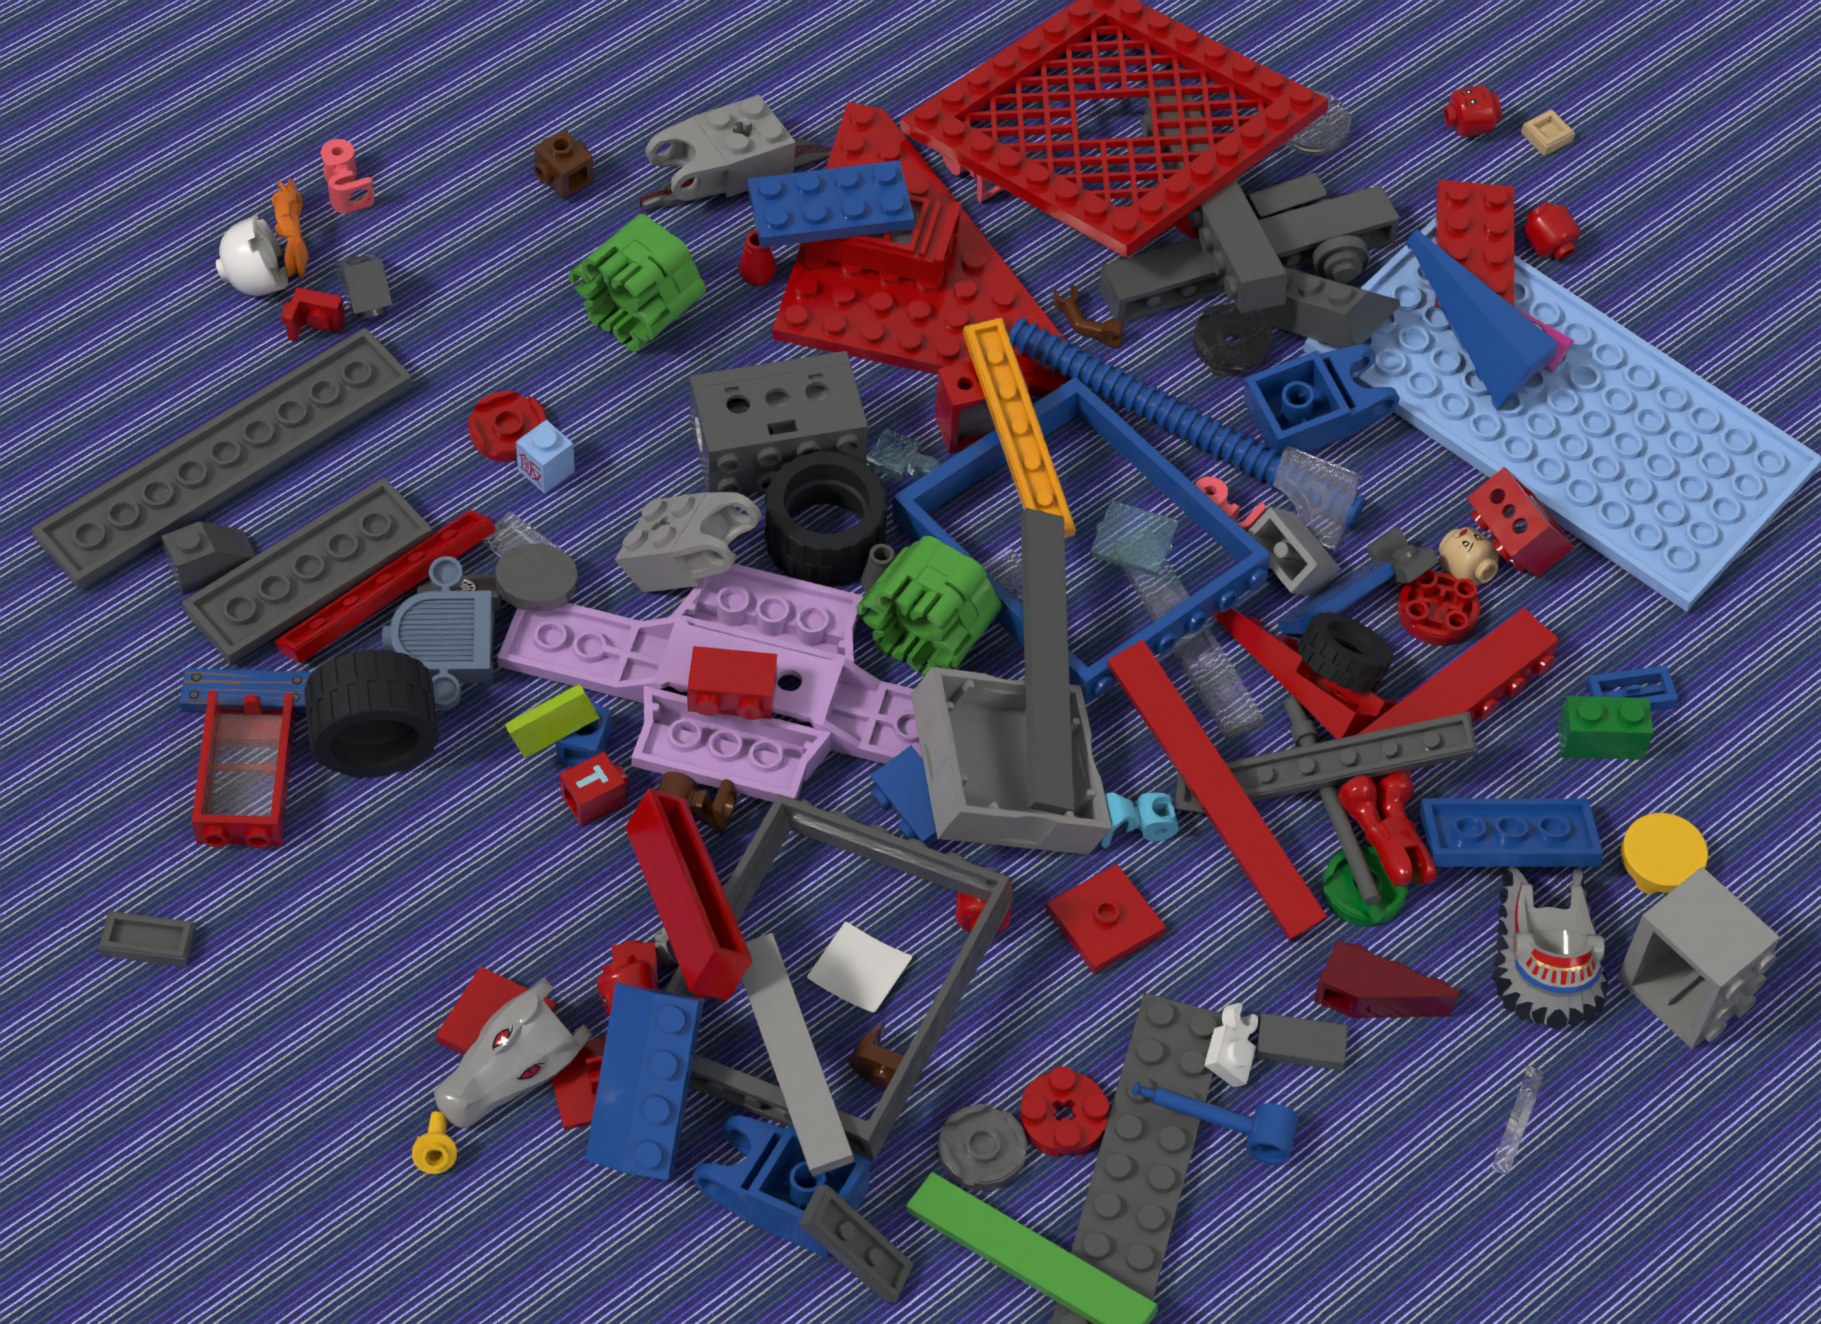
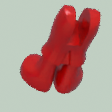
M1406 772L1393 773L1383 778L1377 786L1370 776L1361 775L1354 777L1340 788L1338 799L1346 813L1355 819L1364 831L1365 840L1376 850L1391 883L1395 887L1407 886L1411 878L1418 885L1434 882L1437 875L1433 858L1417 834L1415 823L1408 820L1404 810V806L1411 799L1414 792L1410 776Z

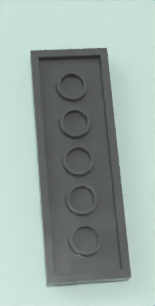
M383 477L181 602L184 613L226 661L232 665L353 589L433 535V531L427 522Z

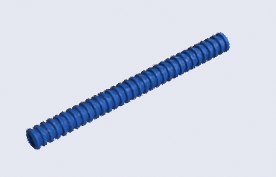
M1025 317L1017 320L1011 329L1009 339L1013 349H1018V354L1024 356L1027 353L1031 361L1038 359L1039 365L1043 367L1049 365L1050 371L1054 373L1059 370L1063 378L1070 376L1073 379L1077 377L1088 388L1091 387L1094 394H1104L1105 400H1115L1114 404L1118 407L1122 404L1125 405L1127 412L1136 411L1137 417H1147V422L1150 424L1157 422L1159 429L1168 428L1169 434L1173 436L1176 433L1179 434V439L1182 441L1189 439L1191 446H1202L1201 451L1205 453L1211 451L1212 457L1216 459L1221 456L1223 463H1234L1235 469H1245L1246 475H1256V480L1259 482L1263 479L1266 480L1267 486L1271 488L1274 485L1277 486L1278 492H1288L1289 498H1300V503L1303 505L1306 503L1311 504L1312 510L1316 511L1319 508L1322 510L1323 516L1332 515L1333 521L1336 523L1340 520L1343 521L1346 528L1353 526L1359 518L1366 503L1364 496L1360 495L1358 498L1353 496L1354 491L1350 489L1347 492L1342 490L1343 485L1339 483L1334 486L1332 479H1321L1320 473H1310V468L1307 466L1300 468L1298 461L1294 460L1291 463L1288 461V456L1284 454L1281 457L1278 456L1277 450H1266L1265 444H1255L1254 438H1244V433L1241 431L1237 434L1234 433L1233 427L1229 425L1226 428L1223 427V422L1220 420L1213 422L1211 415H1200L1201 410L1197 408L1191 410L1190 404L1186 402L1182 405L1179 404L1177 397L1170 399L1167 392H1157L1156 386L1147 387L1146 381L1142 379L1139 382L1136 381L1135 375H1125V370L1122 368L1115 370L1114 364L1110 362L1104 364V359L1101 357L1094 359L1093 353L1090 351L1083 353L1082 347L1078 345L1072 347L1071 341H1060L1061 336L1057 334L1051 336L1050 330L1046 328L1040 330L1037 323L1028 324L1029 319Z

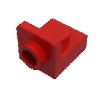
M299 287L296 288L291 302H285L281 314V322L286 325L288 340L297 341L303 325L311 326L317 330H331L341 333L346 321L341 296Z

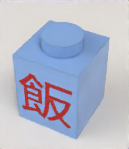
M547 420L516 441L518 471L544 494L575 472L573 443Z

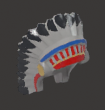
M1517 867L1507 868L1502 871L1504 888L1499 893L1501 906L1498 910L1501 918L1496 928L1499 937L1496 944L1498 954L1493 962L1496 969L1493 972L1492 980L1497 983V995L1502 997L1504 1008L1515 1010L1519 1019L1531 1018L1536 1024L1545 1023L1549 1028L1559 1029L1567 1024L1576 1025L1580 1020L1589 1022L1596 1012H1602L1605 1000L1607 999L1608 980L1601 963L1605 948L1604 938L1596 935L1594 930V922L1591 920L1589 896L1587 895V890L1584 889L1583 871L1574 869L1573 884L1570 886V908L1559 909L1555 907L1535 908L1533 905L1532 885L1526 881Z

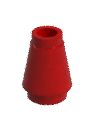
M752 231L747 235L738 264L739 274L746 283L752 286L767 284L776 273V263L771 247L760 248L757 231Z

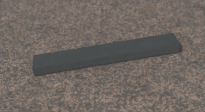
M1465 712L1225 763L1250 801L1256 802L1343 784L1361 775L1372 778L1478 756V750L1470 713Z

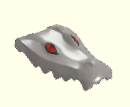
M542 978L533 987L499 1008L483 1026L478 1039L467 1050L459 1063V1067L435 1089L434 1097L437 1107L453 1125L467 1128L479 1121L493 1108L501 1106L520 1094L546 1083L569 1065L593 1035L585 1025L577 1028L571 1034L547 1006L543 999L554 988L546 978Z

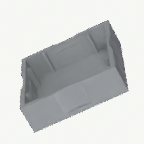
M932 667L911 693V699L938 839L1089 855L1112 829L1101 776L1098 773L1092 755V734L1081 686L1069 684L1074 810L1067 811L1064 815L1029 808L1025 680H1006L985 673Z

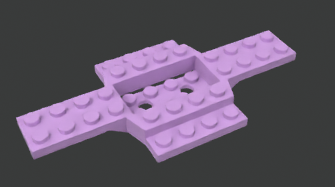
M734 563L730 570L724 573L704 577L700 585L694 586L689 595L668 618L639 621L567 602L563 606L550 611H539V607L528 606V610L517 608L497 657L498 667L573 686L581 684L582 688L644 703V725L632 754L633 767L661 774L667 772L683 773L695 780L696 783L716 788L720 787L724 779H728L734 783L736 793L771 802L775 801L778 794L798 799L803 781L808 780L830 751L886 764L912 745L922 758L911 693L914 689L880 681L854 664L853 633L860 615L857 613L856 607L862 600L863 595ZM693 646L777 654V680L773 712L793 717L799 722H810L814 728L775 718L748 720L740 716L721 714L705 716L698 712H689L687 696L664 691L663 689L670 686L679 692H687ZM784 675H794L801 680L802 684L794 691H785L778 686L777 682Z

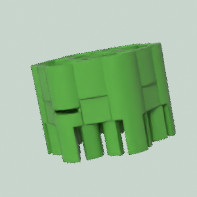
M644 214L635 216L569 272V279L572 283H575L581 277L584 279L574 288L581 297L587 299L584 301V307L588 311L586 315L596 327L601 326V329L610 332L613 329L614 336L621 344L632 336L633 339L626 344V348L633 352L638 351L650 339H654L706 293V286L684 242Z
M923 536L919 541L911 544L910 547H904L858 603L856 609L858 614L863 615L870 608L862 619L869 627L875 629L872 633L873 639L876 640L874 644L884 655L888 656L900 639L905 636L891 656L893 659L903 660L909 653L906 661L916 672L927 660L929 664L922 672V676L925 677L932 667L957 668L1002 610V603L996 596L984 568L976 560L945 545L937 538Z

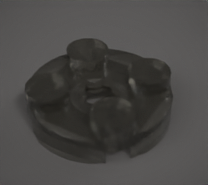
M1235 303L1218 304L1208 308L1200 316L1194 331V351L1199 359L1209 366L1211 372L1216 376L1226 377L1230 374L1246 373L1267 361L1272 335L1271 328L1267 320L1255 310L1250 313H1241ZM1226 334H1230L1233 338L1240 337L1241 339L1236 343L1226 341L1225 337Z

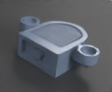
M443 556L434 560L429 568L431 584L437 591L422 592L404 601L396 610L391 625H383L382 643L384 650L402 652L420 660L431 672L436 709L450 710L460 702L462 694L459 683H493L494 602L491 591H456L460 588L464 579L462 566L455 558Z

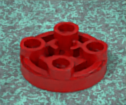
M1428 569L1410 583H1406L1402 588L1397 605L1399 620L1410 635L1424 643L1446 646L1461 642L1474 631L1479 618L1480 602L1477 596V586L1470 579H1457L1450 573Z

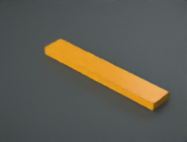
M998 318L964 326L963 336L1023 510L1025 511L1026 508L1064 517V538L1074 536L1076 528L1003 319Z

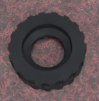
M1320 612L1317 616L1314 615L1297 646L1299 647V655L1303 657L1302 660L1314 672L1320 674L1329 682L1337 684V686L1348 688L1355 692L1363 691L1364 693H1369L1371 690L1375 691L1394 658L1390 646L1384 642L1385 640L1381 636L1374 633L1372 629L1360 624L1356 620L1347 618V616L1337 615L1333 612Z

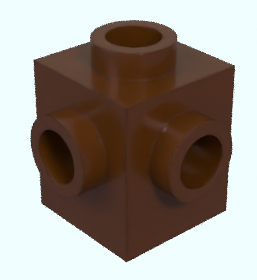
M566 130L559 132L553 137L544 139L539 145L534 147V172L542 184H548L563 200L594 182L593 157L590 155L586 145L581 140H575Z

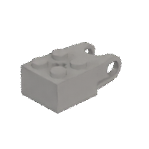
M756 95L695 115L659 132L649 141L645 153L648 160L654 166L682 167L671 179V191L678 199L693 200L723 193L728 198L748 191V178L793 173L796 141L762 97ZM666 143H671V146L668 150L660 154H656L657 150L662 145ZM694 178V182L689 187L681 188L686 180Z
M704 492L662 499L657 498L650 501L643 508L642 517L633 531L624 538L623 547L614 560L643 593L699 586L704 577L730 570L736 560V553H733L728 548V545L740 534L755 528L762 514L753 501L746 496L734 492ZM735 507L743 509L749 515H744L735 509Z

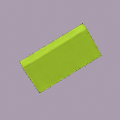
M578 684L509 721L505 726L524 758H527L599 719V716L581 684Z

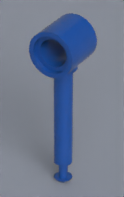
M1140 1081L1133 1086L1132 1094L1134 1098L1139 1094L1151 1098L1152 1104L1246 1134L1248 1140L1246 1151L1251 1157L1260 1162L1279 1165L1290 1160L1299 1116L1295 1111L1286 1106L1275 1103L1260 1104L1256 1107L1254 1117L1252 1118L1160 1087L1152 1090L1140 1086Z

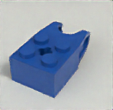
M1359 344L1321 354L1316 350L1245 378L1244 404L1269 451L1275 449L1278 456L1281 457L1284 454L1288 456V460L1347 438L1384 418L1396 408L1400 398L1394 388H1364L1353 381L1375 362V352L1371 346Z
M739 1115L728 1118L723 1126L724 1136L746 1158L738 1164L729 1166L717 1163H702L698 1165L692 1175L697 1188L709 1199L748 1223L828 1258L830 1252L798 1223L816 1187L820 1185L831 1187L851 1207L857 1210L870 1189L869 1159L852 1152L855 1162L812 1177L794 1126L788 1125L786 1129Z

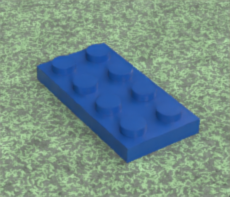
M900 160L747 179V189L760 248L914 229V215Z
M1421 798L1420 816L1427 848L1433 858L1435 867H1601L1603 851L1588 799Z

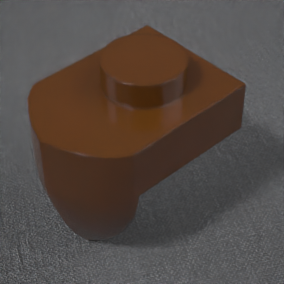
M881 1023L859 1041L848 1062L859 1076L870 1080L875 1087L885 1091L904 1056L878 1046L885 1028V1023Z

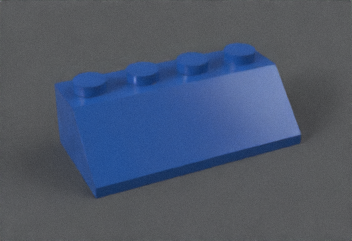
M616 982L585 1160L623 1173L669 1180L674 1175L704 997Z

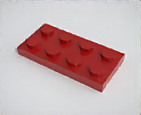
M1438 180L1436 188L1435 244L1509 304L1514 306V187ZM1435 294L1434 307L1440 308Z

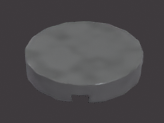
M524 544L510 549L499 559L495 569L497 592L506 602L524 610H528V606L539 607V611H550L563 606L574 596L578 581L576 564L570 556L556 547L544 544Z
M977 1104L963 1107L948 1118L940 1133L938 1155L942 1168L954 1182L967 1189L989 1191L1002 1188L1016 1179L1025 1163L1027 1140L1021 1124L1012 1114L1005 1110L1001 1112L997 1109H991L992 1105Z

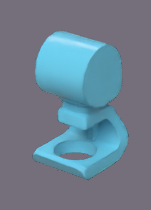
M1113 792L1105 794L1112 829L1100 841L1103 848L1110 846L1114 830L1122 823H1124L1126 832L1140 829L1143 837L1149 841L1166 840L1173 837L1179 831L1173 800L1170 795L1165 793H1145L1139 796L1136 806H1133V802L1130 799H1126Z

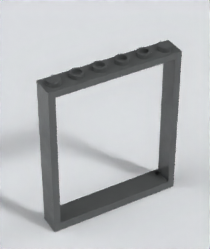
M778 794L723 889L737 923L790 831L987 902L869 1122L837 1110L851 1151L875 1160L1014 901L1010 877L1004 873H998L994 867L988 866L983 868L969 863L958 854L951 852L944 854L930 849L926 844L917 839L910 838L905 840L891 835L886 829L878 825L866 826L855 822L842 812L832 811L830 813L814 807L812 803L805 799L799 801L796 798L792 799ZM679 966L665 991L696 996V994L689 991ZM695 1054L690 1088L783 1125L794 1126L779 1086Z

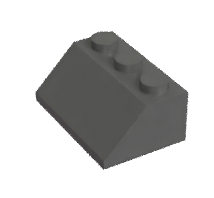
M1284 267L1287 273L1286 304L1259 310L1263 324L1345 348L1362 344L1401 305L1399 299Z

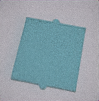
M1111 500L1103 522L1097 524L1096 531L1098 534L1091 548L1090 556L1158 577L1166 555L1172 553L1173 546L1171 542L1178 528L1179 521Z

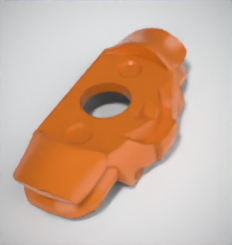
M288 178L287 185L281 181H276L278 192L272 197L277 221L275 232L280 238L288 239L284 255L287 278L297 272L299 278L303 279L306 264L309 260L307 248L301 237L299 219L303 199L297 190L295 182Z

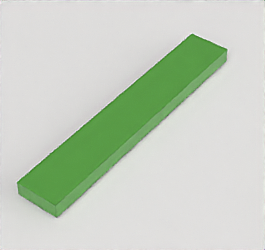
M931 1172L906 1205L908 1214L1093 1324H1149L1158 1312V1306L1153 1301L934 1172Z

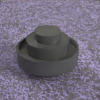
M1350 235L1337 236L1320 244L1313 252L1312 261L1317 276L1340 283H1348L1363 273L1369 266L1370 255L1366 242L1359 237Z

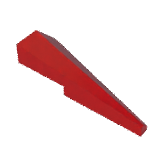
M1231 607L1226 612L1219 611L1213 616L1337 739L1357 735L1399 703L1395 699H1383L1372 691L1369 693H1364L1363 691L1355 692L1351 691V689L1337 686V684L1331 681L1329 682L1323 676L1314 672L1302 660L1303 657L1298 653V642L1286 635H1273L1261 627L1262 621L1253 616L1248 618L1234 607Z

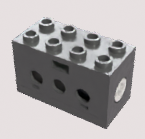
M847 351L690 375V425L707 492H734L739 494L759 491L766 492L772 476L780 470L782 465L794 460V457L810 454L815 451H836L841 454L852 455L861 462L866 463L868 424Z

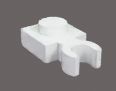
M1240 1003L1224 1008L1222 1013L1223 1026L1214 1028L1204 1064L1205 1067L1233 1087L1247 1084L1256 1046L1248 1041V1037L1257 1028L1258 1016L1252 1014L1240 1018L1242 1010Z

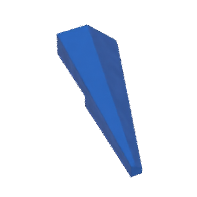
M1416 229L1408 238L1406 245L1408 249H1412L1421 266L1422 275L1431 284L1443 314L1462 349H1466L1475 366V373L1478 379L1483 381L1491 396V403L1498 411L1525 389L1526 382L1555 358L1559 343Z

